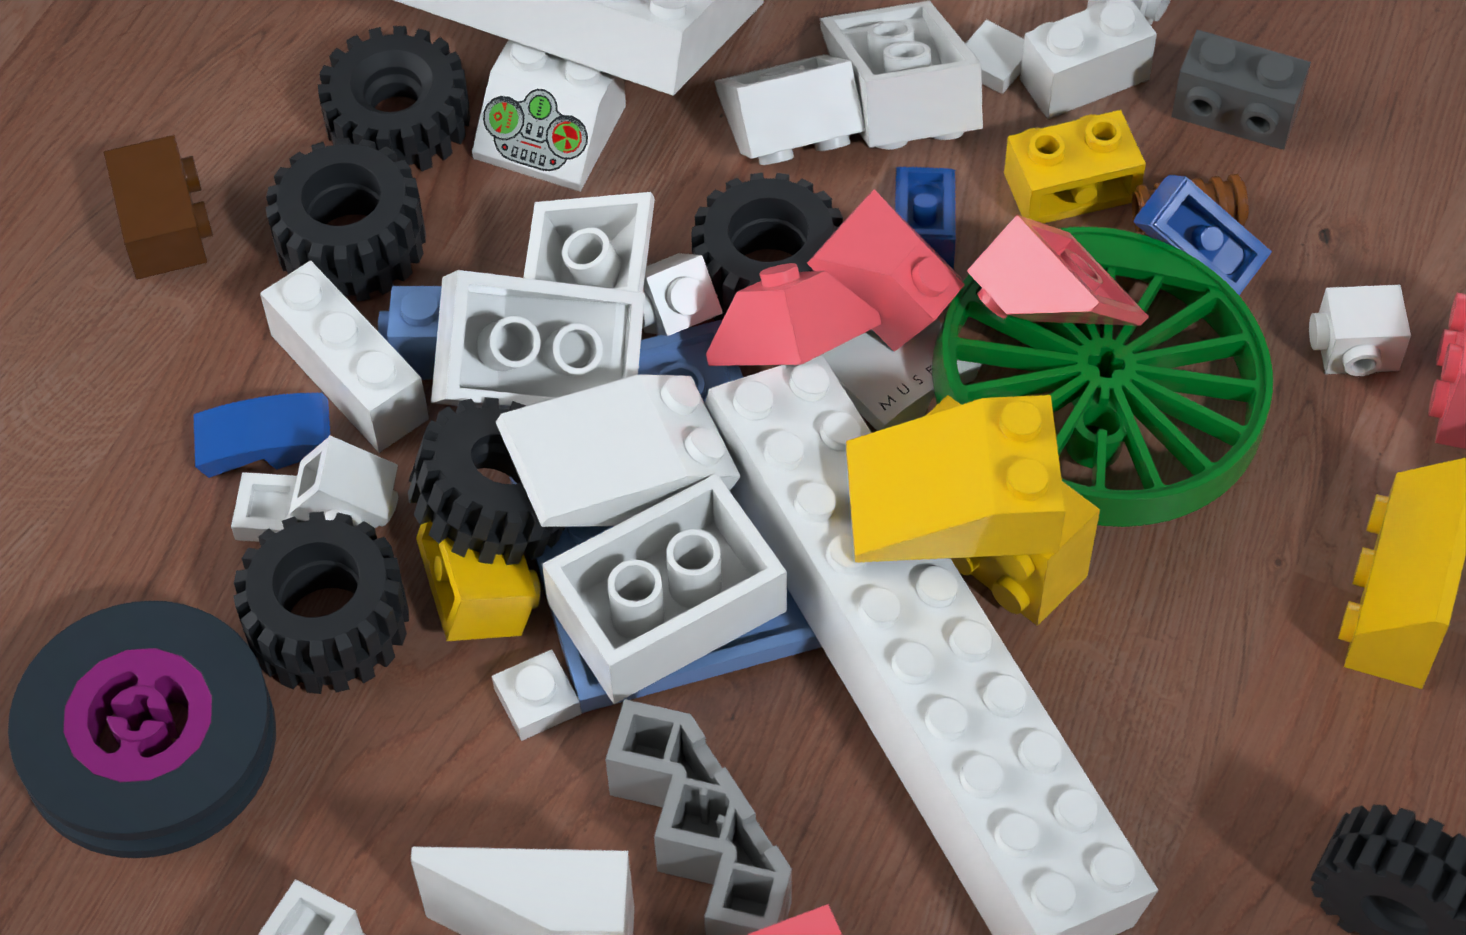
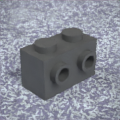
M1196 30L1179 73L1171 117L1284 150L1300 109L1311 62Z

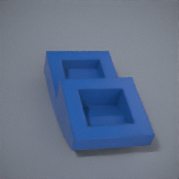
M293 393L258 397L229 403L193 414L195 467L208 478L261 459L266 460L276 470L301 462L305 456L331 436L328 398L323 393Z

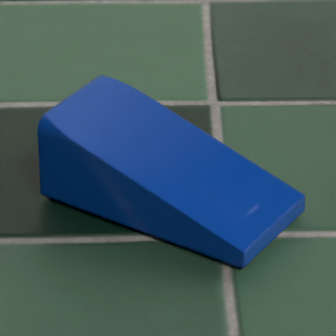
M896 167L895 211L954 270L956 243L955 169Z
M1168 175L1133 221L1151 238L1172 245L1204 263L1224 279L1238 295L1241 294L1272 253L1270 249L1186 176Z

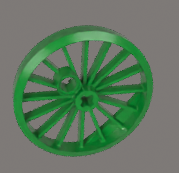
M1105 227L1059 228L1070 232L1114 280L1115 275L1136 278L1149 283V286L1138 302V305L1145 313L1160 289L1188 305L1128 345L1127 343L1137 326L1124 325L1116 340H1113V325L1100 324L1099 336L1095 324L1042 322L1047 328L1045 329L1029 320L1008 315L1005 319L1001 318L980 300L977 293L982 287L969 274L963 281L965 285L950 303L934 346L932 380L937 405L947 395L962 405L982 398L1027 396L1048 391H1054L1049 394L1051 395L1053 413L1072 402L1075 407L1056 437L1058 456L1066 446L1068 454L1074 461L1084 467L1092 468V484L1089 487L1064 479L1062 481L1100 509L1097 525L1112 527L1143 526L1166 522L1188 515L1223 495L1249 467L1260 445L1272 401L1273 370L1271 357L1262 330L1248 306L1224 279L1204 263L1172 245L1134 232ZM972 317L1032 348L960 338L958 335L967 319ZM1201 318L1205 319L1220 336V338L1153 350ZM1233 357L1241 379L1171 368ZM957 360L1035 372L964 385L960 379ZM1175 392L1246 402L1245 424L1243 426ZM1162 412L1233 447L1219 461L1211 462ZM1134 416L1181 462L1193 477L1171 485H1164ZM1097 426L1104 430L1099 429L1097 434H1093L1086 427ZM1124 443L1141 480L1143 490H1110L1105 487V468L1117 461Z

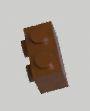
M175 135L103 151L124 245L136 280L208 263L202 242L203 238L213 236L204 201L193 203L191 193L202 191L193 155L181 158Z

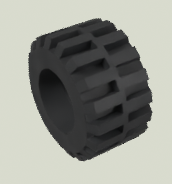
M350 138L336 139V144L325 146L323 141L311 145L312 152L306 155L299 151L289 158L290 168H279L274 175L276 185L269 186L266 195L268 207H266L267 218L282 270L290 274L311 260L345 297L356 296L357 302L369 300V293L377 290L382 295L391 291L395 279L405 281L413 273L411 263H420L424 254L422 244L426 243V230L416 178H413L412 170L405 160L398 161L396 152L390 148L384 147L378 151L376 150L375 142L364 139L359 144H351ZM346 215L367 216L350 225H326L330 221Z
M762 172L750 174V181L743 183L738 178L726 182L725 192L715 189L707 197V207H699L695 215V226L692 227L691 241L692 254L703 256L723 312L715 316L714 321L723 320L738 291L761 281L759 273L762 270L781 264L795 263L799 272L814 271L807 262L843 223V217L839 208H832V198L826 192L813 193V183L805 179L794 183L789 181V174L776 173L775 178H764ZM762 249H776L787 252L792 256L775 262H761L750 259L745 255Z
M324 511L310 512L309 520L297 523L295 516L283 520L284 529L277 533H274L270 528L258 537L261 547L259 549L248 547L241 558L245 570L236 571L234 586L237 594L233 596L248 646L255 657H257L260 668L269 677L277 673L283 686L294 689L299 682H303L306 692L321 694L323 685H333L335 693L350 690L347 681L359 677L364 684L375 677L373 667L376 664L387 668L395 658L392 645H403L407 635L404 622L409 621V608L398 560L394 558L392 546L385 537L377 539L375 527L365 521L354 527L351 515L337 513L334 520H326ZM339 588L354 593L351 600L344 607L326 616L302 617L291 613V610L298 601L320 589Z

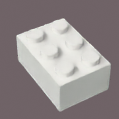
M717 473L542 564L548 605L613 704L787 611V571Z

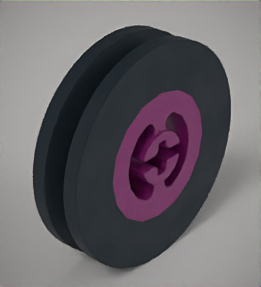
M137 601L108 607L83 617L58 633L40 650L25 670L13 696L8 721V739L13 763L39 813L59 834L87 850L103 855L120 858H149L172 854L199 844L221 831L243 812L255 797L269 771L276 742V721L272 701L259 663L247 643L236 631L217 617L185 604L168 601ZM172 703H180L188 709V721L180 737L168 708ZM107 722L119 746V750L115 753H106L100 748V735ZM171 738H174V739H177V740L173 743L172 740H171Z

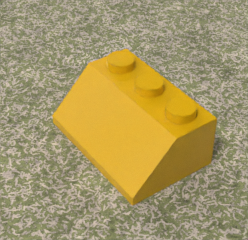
M1466 457L1398 472L1389 496L1376 494L1366 531L1378 534L1374 550L1362 547L1352 585L1364 588L1360 604L1348 601L1338 639L1350 642L1344 663L1345 668L1415 688H1423L1449 627L1466 556Z

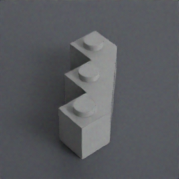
M624 699L605 759L609 793L611 796L663 807L654 836L657 872L713 884L705 913L706 935H747L787 920L791 906L792 868L776 845L773 846L756 821V813L726 767H721L706 744L705 735L692 715Z

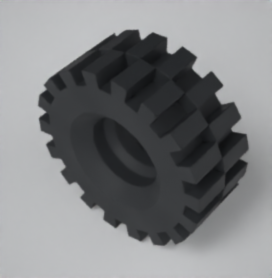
M393 26L392 35H382L381 27L370 29V39L363 42L357 34L347 39L348 51L345 53L336 48L329 55L331 67L323 65L319 74L321 84H318V95L329 141L332 140L333 145L336 144V139L350 138L351 144H359L362 139L375 142L376 150L379 151L384 147H388L396 152L398 161L405 160L408 165L418 163L421 172L433 167L432 156L437 154L444 161L452 155L451 141L461 145L466 136L464 126H469L471 116L465 72L462 69L461 59L457 52L450 53L449 43L439 37L431 44L430 32L420 28L417 29L414 36H409L406 26ZM393 97H408L416 100L412 106L397 112H384L375 109L379 103Z
M485 397L481 408L476 407L472 398L459 401L456 413L447 406L439 412L436 422L431 420L425 430L409 478V482H411L408 490L409 503H417L414 516L420 525L430 521L433 523L429 536L440 544L446 537L454 541L451 552L465 557L467 550L471 549L480 552L478 562L493 564L497 554L504 556L506 565L520 564L524 551L531 560H534L543 555L547 545L553 548L566 527H541L497 427L496 421L502 413L523 408L526 406L524 404L512 401L508 410L499 408V398ZM488 468L503 472L517 484L495 482L482 475L477 469Z
M1373 804L1370 812L1363 805L1355 807L1350 814L1346 812L1341 818L1312 874L1311 881L1314 884L1311 889L1313 895L1323 899L1320 907L1327 915H1338L1340 917L1337 925L1347 933L1356 931L1360 935H1466V837L1460 833L1452 837L1442 831L1445 824L1429 818L1427 824L1416 820L1414 811L1400 808L1397 815H1394L1386 805Z

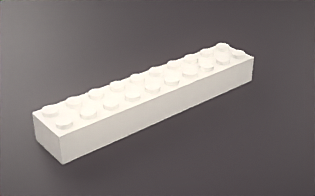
M820 355L802 365L777 366L709 388L705 405L741 476L731 488V494L787 571V588L992 935H1116L1134 927L1158 889L952 560L944 558L855 563L846 441L870 434L871 431L824 356Z

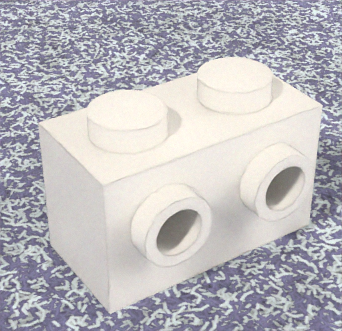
M1111 0L1105 3L1093 4L1085 11L1056 22L1044 23L1033 31L1025 33L1020 80L1046 118L1056 117L1149 80L1157 34L1132 0Z

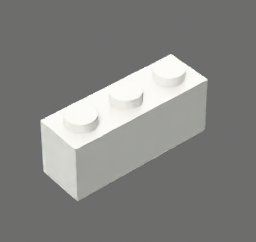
M311 260L260 292L271 336L379 453L429 419L421 377Z

